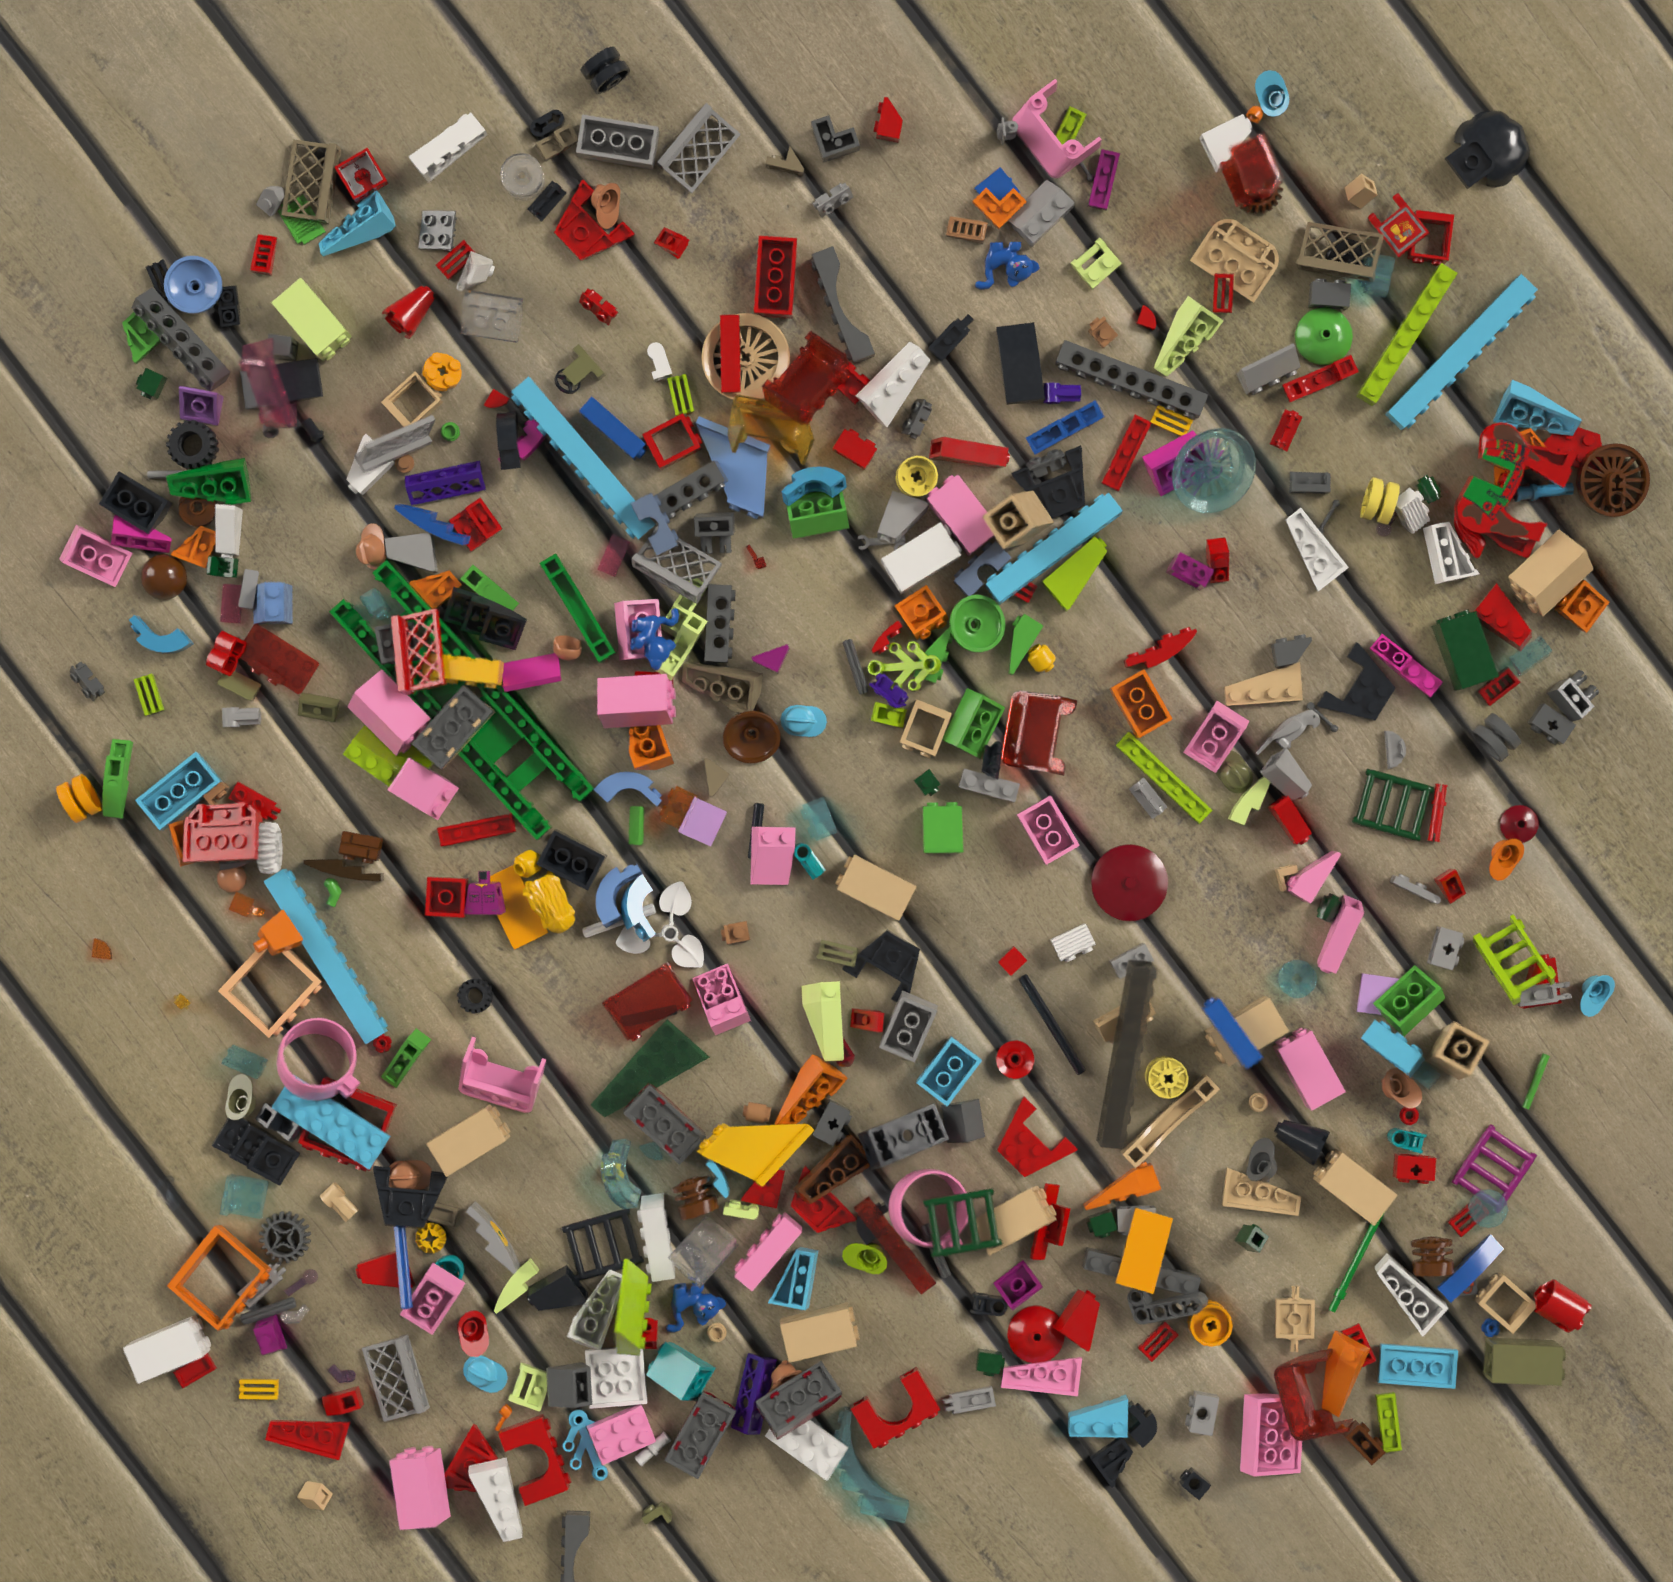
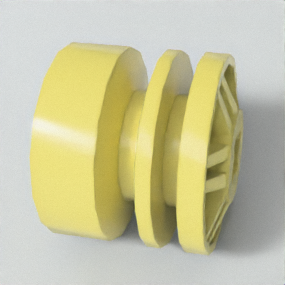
M913 456L899 465L896 470L895 480L897 487L902 493L917 498L928 494L934 489L937 484L938 472L936 466L928 458ZM918 472V476L921 479L914 482L911 474Z
M1171 1056L1154 1058L1149 1062L1145 1070L1147 1086L1161 1098L1171 1099L1178 1097L1185 1091L1188 1085L1187 1069L1181 1062ZM1165 1074L1170 1075L1172 1079L1170 1082L1165 1081Z

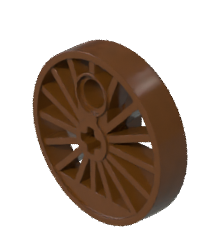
M1618 443L1603 445L1589 452L1582 460L1576 476L1577 491L1582 502L1593 512L1609 517L1624 516L1638 508L1644 501L1650 485L1648 465L1642 455L1634 448ZM1595 457H1600L1603 465ZM1625 457H1630L1622 466ZM1591 461L1599 471L1588 467L1589 462ZM1636 461L1638 467L1625 472ZM1585 471L1601 478H1584ZM1640 471L1641 478H1625ZM1584 482H1601L1588 489H1585ZM1626 482H1641L1640 489L1628 485ZM1599 489L1591 499L1588 498V493ZM1626 489L1637 493L1636 498L1633 499ZM1602 495V498H1601V500H1600V503H1599L1598 507H1596V506L1594 505V503H1595V502L1600 498V496ZM1613 495H1614L1615 498H1616L1614 504H1612V502H1611V497H1612ZM1625 499L1630 503L1628 507H1625ZM1604 507L1608 508V512L1603 511ZM1615 508H1619L1620 511L1615 512Z

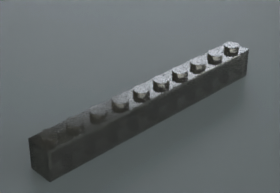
M1128 959L1096 1139L1102 1148L1123 1149L1124 1142H1127L1128 1139L1126 1130L1127 1125L1131 1122L1130 1108L1134 1105L1133 1092L1137 1088L1136 1075L1141 1067L1140 1053L1144 1050L1143 1036L1147 1033L1146 1020L1151 1011L1149 1003L1150 998H1153L1154 995L1153 981L1157 978V969L1151 961Z

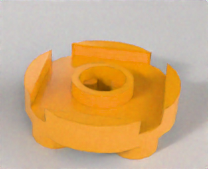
M436 352L426 360L422 374L431 388L437 391H448V389L456 387L461 379V364L450 355ZM438 369L445 370L446 374L441 376Z

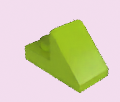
M875 702L871 721L903 728L907 709L894 708L887 704Z

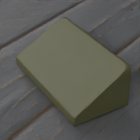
M236 671L231 676L222 674L217 682V685L249 701H254L262 685Z
M302 693L299 698L298 716L336 722L340 700Z

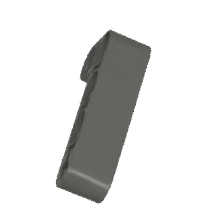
M1134 1288L1127 1295L1133 1319L1136 1323L1142 1325L1200 1313L1208 1304V1298L1202 1292L1152 1301L1149 1292ZM1136 1292L1141 1295V1298L1137 1297ZM1176 1303L1181 1305L1182 1310L1177 1308ZM1159 1307H1162L1165 1313H1162ZM1141 1310L1146 1312L1147 1317L1141 1313Z

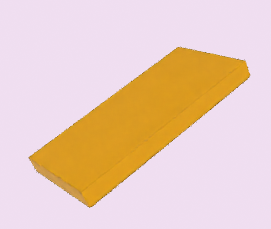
M513 865L490 876V882L501 883L506 912L497 915L514 950L549 933L547 929L543 928L540 916L531 908L528 899L523 896V889L526 886L522 877L515 872Z
M1135 1208L1115 1283L1154 1294L1173 1218Z

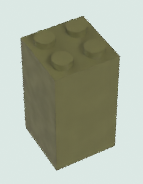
M1485 1337L1483 1375L1492 1383L1562 1386V1380L1565 1379V1370L1562 1367L1563 1361L1566 1359V1351L1563 1349V1346L1554 1340Z

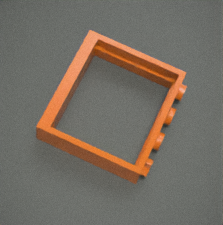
M216 1225L169 1282L167 1287L219 1331L228 1329L233 1324L234 1316L240 1314L245 1309V1302L248 1299H252L258 1292L257 1287L268 1280L270 1277L269 1272L272 1268L222 1225ZM221 1237L261 1270L223 1319L218 1317L183 1286Z

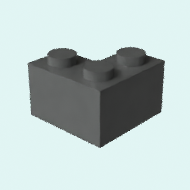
M829 115L811 121V128L823 163L860 151V144L854 127L835 133Z

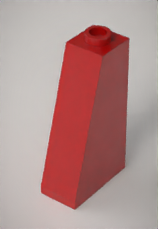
M940 437L931 440L929 459L1003 468L1008 464L1010 454L1007 447Z

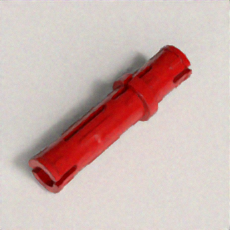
M1435 783L1434 800L1431 801L1433 808L1428 841H1433L1435 833V842H1440L1444 806L1447 804L1445 797L1448 785L1442 784V791L1440 792L1441 784Z

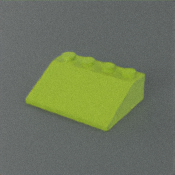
M366 725L357 733L342 754L388 787L391 786L408 758L429 769L433 765V762L412 743L408 751L404 754L400 752L396 756Z
M624 1259L615 1329L617 1354L640 1356L641 1349H645V1338H642L643 1331H647L648 1320L644 1318L645 1313H649L650 1301H647V1295H651L652 1283H649L648 1276L628 1259Z

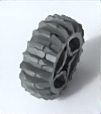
M281 1211L279 1216L274 1213L272 1215L273 1219L268 1217L266 1219L268 1224H262L261 1227L264 1230L260 1231L259 1235L264 1236V1238L259 1239V1242L265 1243L261 1249H268L265 1253L266 1256L273 1254L271 1257L272 1261L279 1257V1263H282L284 1258L286 1263H290L291 1258L297 1261L298 1256L302 1257L304 1255L302 1250L307 1251L309 1249L306 1244L311 1243V1239L306 1237L310 1236L311 1232L305 1231L309 1228V1225H302L305 1221L304 1218L300 1221L297 1220L299 1214L296 1213L292 1217V1212L288 1211L285 1216L284 1211ZM287 1222L293 1226L290 1229H285L282 1226L279 1227L277 1223ZM272 1229L277 1238L274 1244L271 1241ZM296 1230H298L300 1236L299 1245L296 1244L294 1239ZM291 1231L287 1239L279 1243V1241L282 1240L283 1235ZM284 1245L292 1248L293 1251L283 1252L277 1248Z

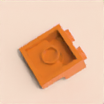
M1582 580L1557 603L1554 609L1566 620L1574 623L1581 631L1587 633L1609 604V601L1588 582Z
M927 585L895 605V608L916 640L928 638L931 634L930 631L935 628H943L947 624L946 621L949 620L946 612Z

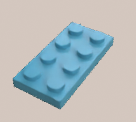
M1380 1343L1377 1382L1455 1389L1458 1350Z

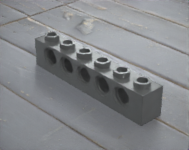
M153 287L135 298L132 305L134 313L159 337L161 343L172 351L174 357L183 363L187 371L195 376L202 387L206 388L207 391H213L227 381L230 375L227 367Z

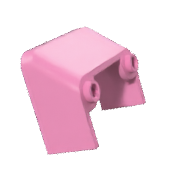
M1056 79L1034 94L1012 119V121L1018 124L1017 135L1052 178H1060L1097 151L1102 141L1099 136L1085 148L1077 140H1069L1062 145L1040 117L1047 109L1046 98L1056 92Z
M472 1037L462 1063L459 1091L467 1096L523 1113L531 1112L543 1077L546 1059L542 1058L539 1068L537 1066H528L524 1072L488 1062V1056L483 1050L474 1049L476 1038Z

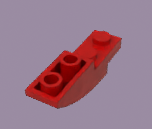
M1190 627L1179 630L1180 634L1173 636L1172 633L1161 636L1162 640L1157 641L1160 649L1154 646L1145 649L1146 653L1139 655L1138 652L1127 655L1128 659L1124 660L1125 667L1144 662L1146 669L1170 659L1193 639L1197 630H1191Z

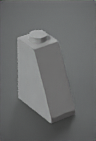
M892 491L877 532V538L885 544H896L927 512L929 503Z
M423 533L385 538L384 544L387 558L433 573L438 572L433 534Z
M1287 748L1272 755L1260 771L1267 780L1285 796H1289L1292 801L1297 798L1299 800L1303 799L1309 794L1308 791L1312 784Z

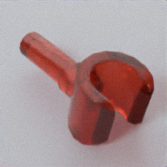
M750 544L747 545L746 548L751 554L756 568L766 567L764 557L757 558Z

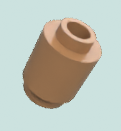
M749 1102L748 1106L744 1105L743 1117H746V1121L769 1123L771 1107H766L767 1105Z

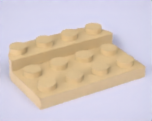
M1223 219L1212 226L1190 261L1212 276L1215 273L1234 274L1233 290L1254 303L1277 269L1279 255L1271 243L1238 221ZM1226 278V285L1229 286L1230 278Z

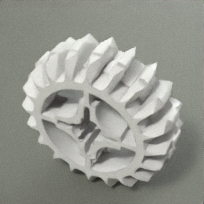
M265 822L259 825L257 863L262 873H278L281 869L283 860L282 834L277 823Z

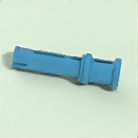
M1572 482L1566 483L1564 488H1560L1556 484L1537 486L1532 483L1530 486H1518L1513 497L1515 502H1519L1525 499L1535 501L1539 497L1573 495L1574 486Z

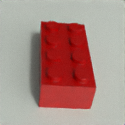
M759 236L754 314L763 317L792 319L797 238Z

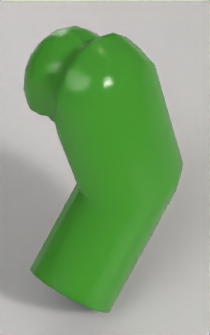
M327 878L324 881V886L327 887L330 896L326 904L335 907L341 895V888L335 879Z

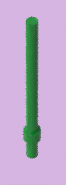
M1384 1214L1375 1226L1370 1224L1339 1288H1336L1333 1294L1334 1298L1328 1310L1335 1313L1341 1300H1344L1347 1294L1346 1290Z

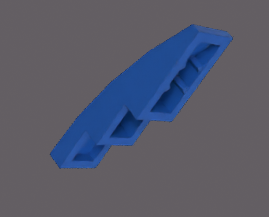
M1094 400L1026 437V440L1034 455L1096 423L1105 416L1097 401Z
M406 504L395 505L394 509L423 530L460 545L469 544L470 536L453 532L454 524L436 520L437 512Z
M1491 1234L1488 1235L1462 1259L1463 1261L1454 1268V1273L1448 1276L1436 1288L1451 1303L1481 1275L1504 1248Z

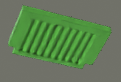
M304 194L297 198L301 206L308 202ZM295 200L288 205L287 212L294 213L300 208ZM311 206L305 209L308 215L316 216ZM282 209L278 211L297 244L303 242L306 245L326 233L319 221L285 217L281 215Z

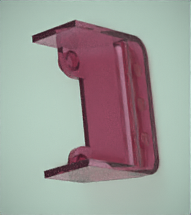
M273 338L243 345L242 360L239 363L242 372L246 371L260 410L258 416L261 424L274 428L289 429L296 427L297 405L296 403L290 405L273 357Z

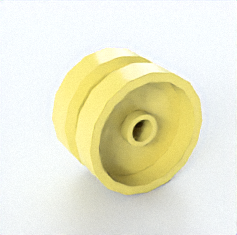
M1372 477L1364 494L1360 517L1371 520L1376 515L1378 523L1388 525L1397 504L1400 485L1388 482L1384 487L1382 479Z

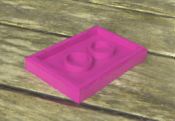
M555 653L504 663L503 688L505 692L562 681L560 658Z

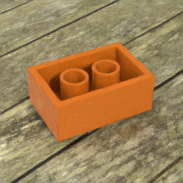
M1145 669L1109 688L1137 739L1173 719Z

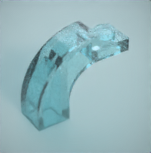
M627 1138L612 1140L609 1153L603 1154L601 1160V1176L604 1188L610 1199L622 1209L637 1208L641 1189L633 1185L627 1176L626 1160L631 1141Z

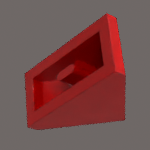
M1448 869L1434 878V881L1450 904L1466 894L1456 869Z

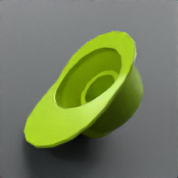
M854 1243L846 1246L843 1250L842 1257L844 1262L855 1269L870 1274H880L887 1268V1259L883 1249L875 1243L867 1245Z

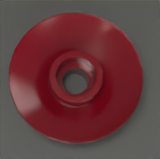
M1515 805L1508 808L1502 814L1500 829L1507 840L1518 839L1525 843L1536 835L1538 818L1530 808L1523 805ZM1519 821H1523L1524 826L1522 828L1518 827Z

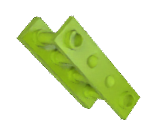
M1513 914L1510 916V926L1488 938H1483L1478 933L1473 936V943L1514 1006L1520 1003V995H1522L1523 991L1547 979L1550 985H1553L1556 974L1551 966L1546 965L1523 930L1525 928L1523 922L1519 918L1516 919ZM1515 931L1521 939L1518 943L1499 953H1493L1490 949L1491 944ZM1525 947L1528 949L1531 957L1509 969H1503L1500 965L1501 960ZM1537 963L1542 971L1540 974L1519 985H1513L1510 980L1511 976Z

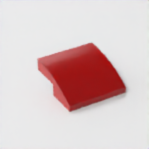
M481 497L449 519V522L454 524L453 528L457 533L470 536L469 544H465L470 552L483 545L503 529Z

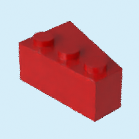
M1496 583L1475 611L1481 625L1521 652L1532 638V631Z

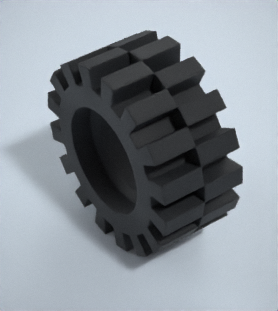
M480 978L467 980L458 989L457 997L459 998L458 1003L461 1004L460 1007L464 1008L466 1012L473 1014L483 1012L493 1002L492 996L494 993L491 990L492 987L488 985L487 981H483ZM473 988H477L482 992L483 997L479 1003H473L469 1000L468 994Z

